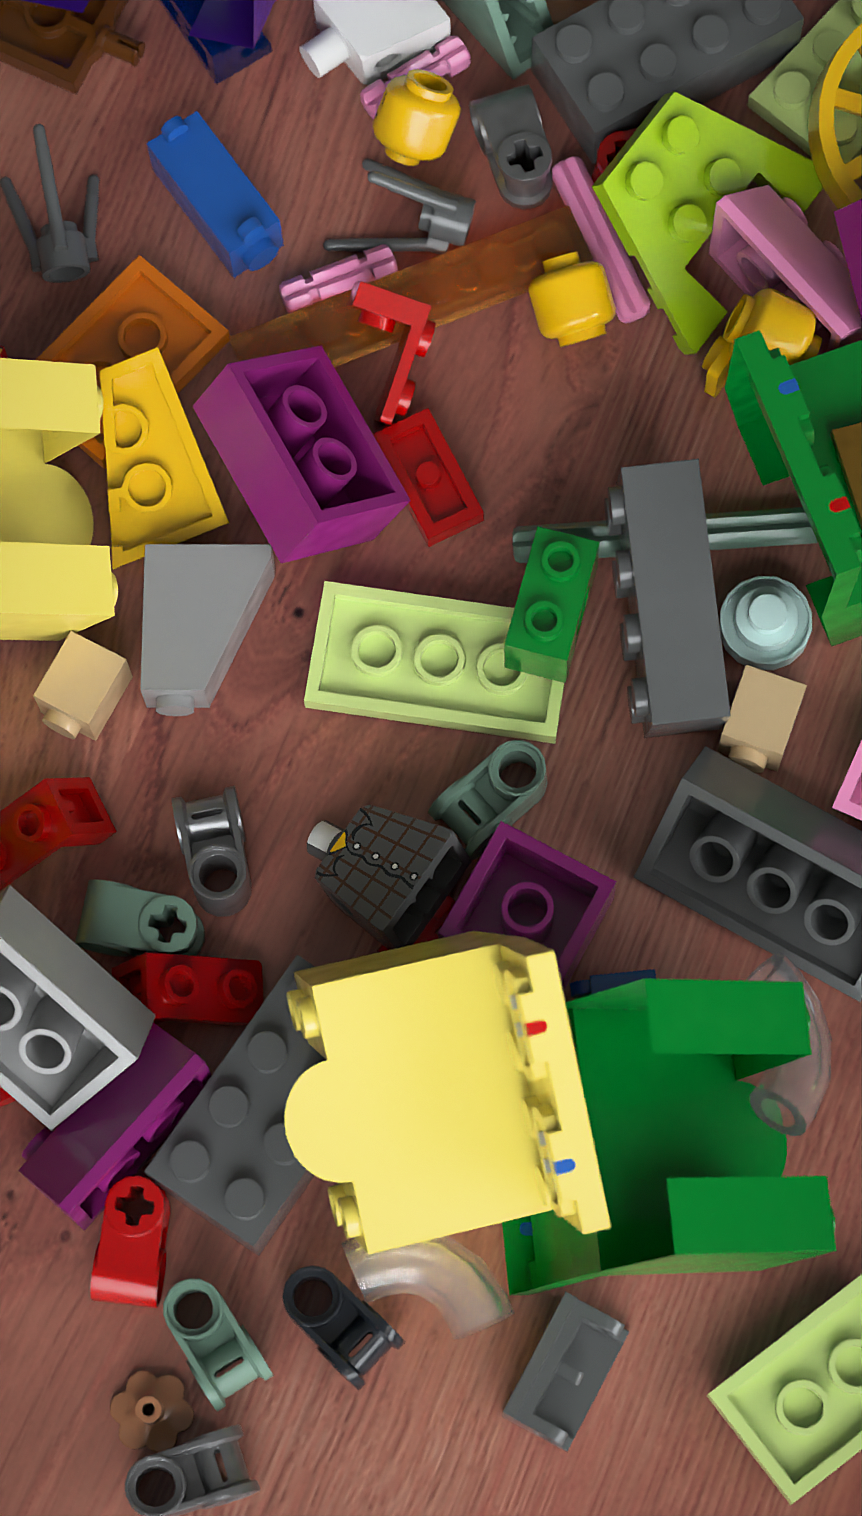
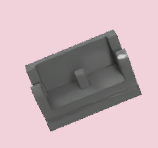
M565 1292L506 1404L502 1417L568 1452L629 1334V1331L624 1329L625 1325Z

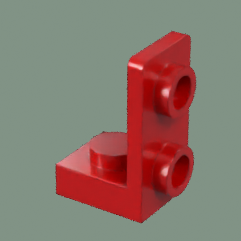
M358 281L354 283L347 306L361 311L357 322L392 334L396 323L405 326L374 416L375 421L391 425L395 414L404 417L407 413L416 386V381L410 380L407 377L415 355L425 357L434 335L436 322L427 319L431 305Z
M90 777L45 778L0 811V891L61 847L99 845L117 832Z
M146 952L112 968V977L156 1015L153 1021L156 1025L164 1021L247 1026L263 1004L262 964L258 960Z

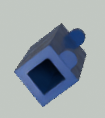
M198 111L185 119H182L181 116L170 118L162 126V134L146 143L152 170L233 278L247 269L256 271L263 268L276 257L279 248L284 246L279 218Z

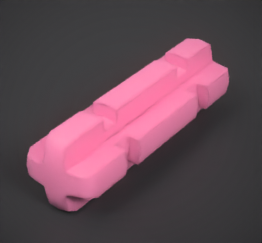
M458 36L447 37L434 45L436 52L431 54L430 51L426 50L387 74L389 80L385 83L377 80L362 89L360 93L361 102L368 115L374 120L385 88L391 79L397 76L407 75L413 69H420L435 73L441 77L445 74L453 77L468 68L470 65V54Z
M382 244L364 251L365 257L358 259L356 255H352L310 271L311 277L305 280L302 275L283 281L279 285V291L285 309L290 316H297L313 310L312 303L319 301L324 306L350 296L355 282L362 281L368 283L373 281L377 286L395 279L398 275V266L389 246Z

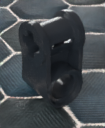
M312 1265L300 1268L291 1274L284 1285L282 1296L284 1307L292 1322L318 1346L316 1348L318 1352L358 1391L366 1384L363 1376L391 1347L399 1350L405 1344L403 1338L364 1300L360 1301L332 1272L324 1267ZM312 1280L321 1281L326 1284L333 1295L332 1304L328 1310L314 1317L302 1314L294 1304L295 1292L299 1286ZM368 1334L373 1335L353 1357H349L351 1351Z

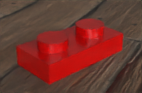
M429 408L373 433L411 500L406 506L428 547L484 521V511Z

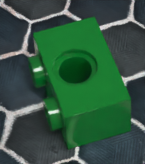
M537 526L504 644V668L566 683L598 567L599 541Z

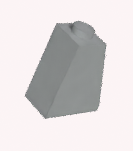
M145 544L140 690L147 708H156L157 713L166 716H187L194 713V708H210L275 577V560L270 544Z

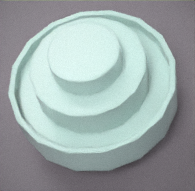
M756 576L740 582L727 594L720 610L719 626L722 643L725 650L738 663L745 666L749 665L761 670H776L791 664L803 653L812 632V611L805 595L792 583L774 576Z

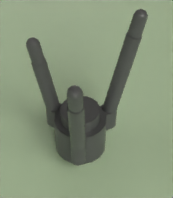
M35 124L33 127L35 150L49 224L40 229L41 237L39 239L9 177H2L0 186L29 251L32 271L41 272L42 278L51 283L71 282L90 273L89 263L99 260L96 246V228L100 180L95 174L88 177L83 231L79 232L77 231L76 223L63 221L45 128L42 124Z
M367 158L363 160L362 167L369 171L367 174L369 182L423 203L418 229L428 231V238L327 239L323 244L327 251L364 252L384 244L388 245L392 252H430L446 257L449 244L465 246L476 200L441 190L392 167Z

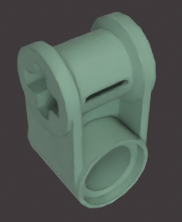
M522 740L507 741L497 747L493 753L468 775L461 777L449 786L433 802L428 810V814L435 821L442 819L466 845V853L471 860H474L483 854L500 821L512 826L545 795L548 784L545 758L540 750L530 742ZM521 762L528 764L536 772L532 782L521 788L509 787L501 780L502 772L512 763ZM463 810H465L475 820L477 824H475Z
M89 880L75 944L79 947L119 957H137L146 952L196 956L201 951L205 942V928L201 919L195 914L194 909L184 899L174 895L140 890L133 886L113 881ZM177 917L186 928L185 932L173 933L170 943H168L159 930L161 927H171L174 918Z
M186 1279L178 1282L168 1291L163 1303V1315L166 1324L186 1355V1362L217 1412L226 1407L225 1399L252 1381L259 1377L266 1381L274 1376L244 1325H239L223 1297L210 1283L201 1279ZM191 1293H203L211 1298L213 1304V1315L210 1321L199 1329L183 1327L177 1317V1308L180 1301ZM243 1358L242 1363L222 1376L217 1377L219 1372Z

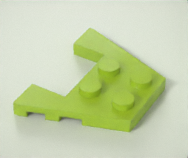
M674 91L662 96L596 180L592 188L628 255H635L650 283L647 290L657 309H664L676 332L672 336L675 343L685 355L696 354L728 313L685 269L686 265L712 233L716 202L725 195L744 191L753 180L759 187L769 185L781 199L784 197L792 199L804 213L823 189V186L816 174L812 160Z

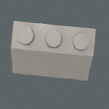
M9 885L0 893V1086L46 1127L53 1130L138 1059L156 1015Z

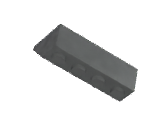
M705 746L682 777L634 878L861 1002L862 831Z

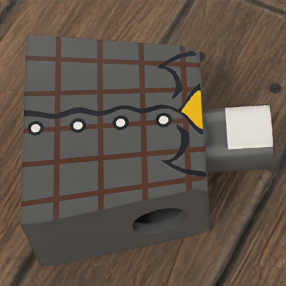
M373 805L361 807L346 829L327 820L319 822L311 831L307 841V852L322 861L316 869L314 878L326 895L342 912L388 950L410 946L415 943L472 862L457 836L450 829Z

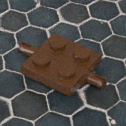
M0 0V61L76 95L91 67L103 54H109L136 67L140 62L139 58L142 59L145 43L115 31L116 22L129 0H89L83 13L24 0Z

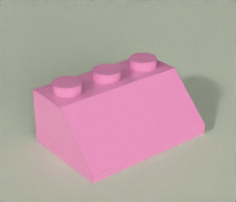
M769 185L725 195L716 202L709 255L741 290L753 297L762 289L772 288L805 304L816 316L814 334L822 337V344L817 355L862 340V321L846 259L830 241L822 243L807 227V219L800 207L788 197L781 199Z

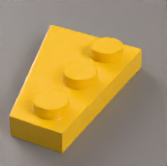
M159 347L100 370L113 569L145 557V544H177L228 524L229 520Z

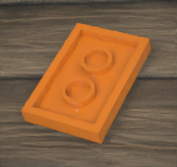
M138 255L35 360L94 364L97 386L101 389L100 370L159 347L178 394L231 338L226 327L142 256ZM101 415V433L78 445V447L105 469L107 467L106 450L104 446L103 415Z

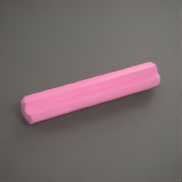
M572 156L558 162L553 166L552 179L591 261L599 262L605 269L619 320L623 323H631L643 318L649 313L650 300L619 236L592 188L594 183L583 160L577 156Z

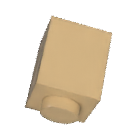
M70 631L33 697L41 713L44 714L42 722L49 728L70 739H75L78 733H81L96 741L133 676L127 659Z
M746 665L730 709L731 716L725 723L717 751L727 754L728 759L752 772L762 773L765 768L778 772L807 685Z

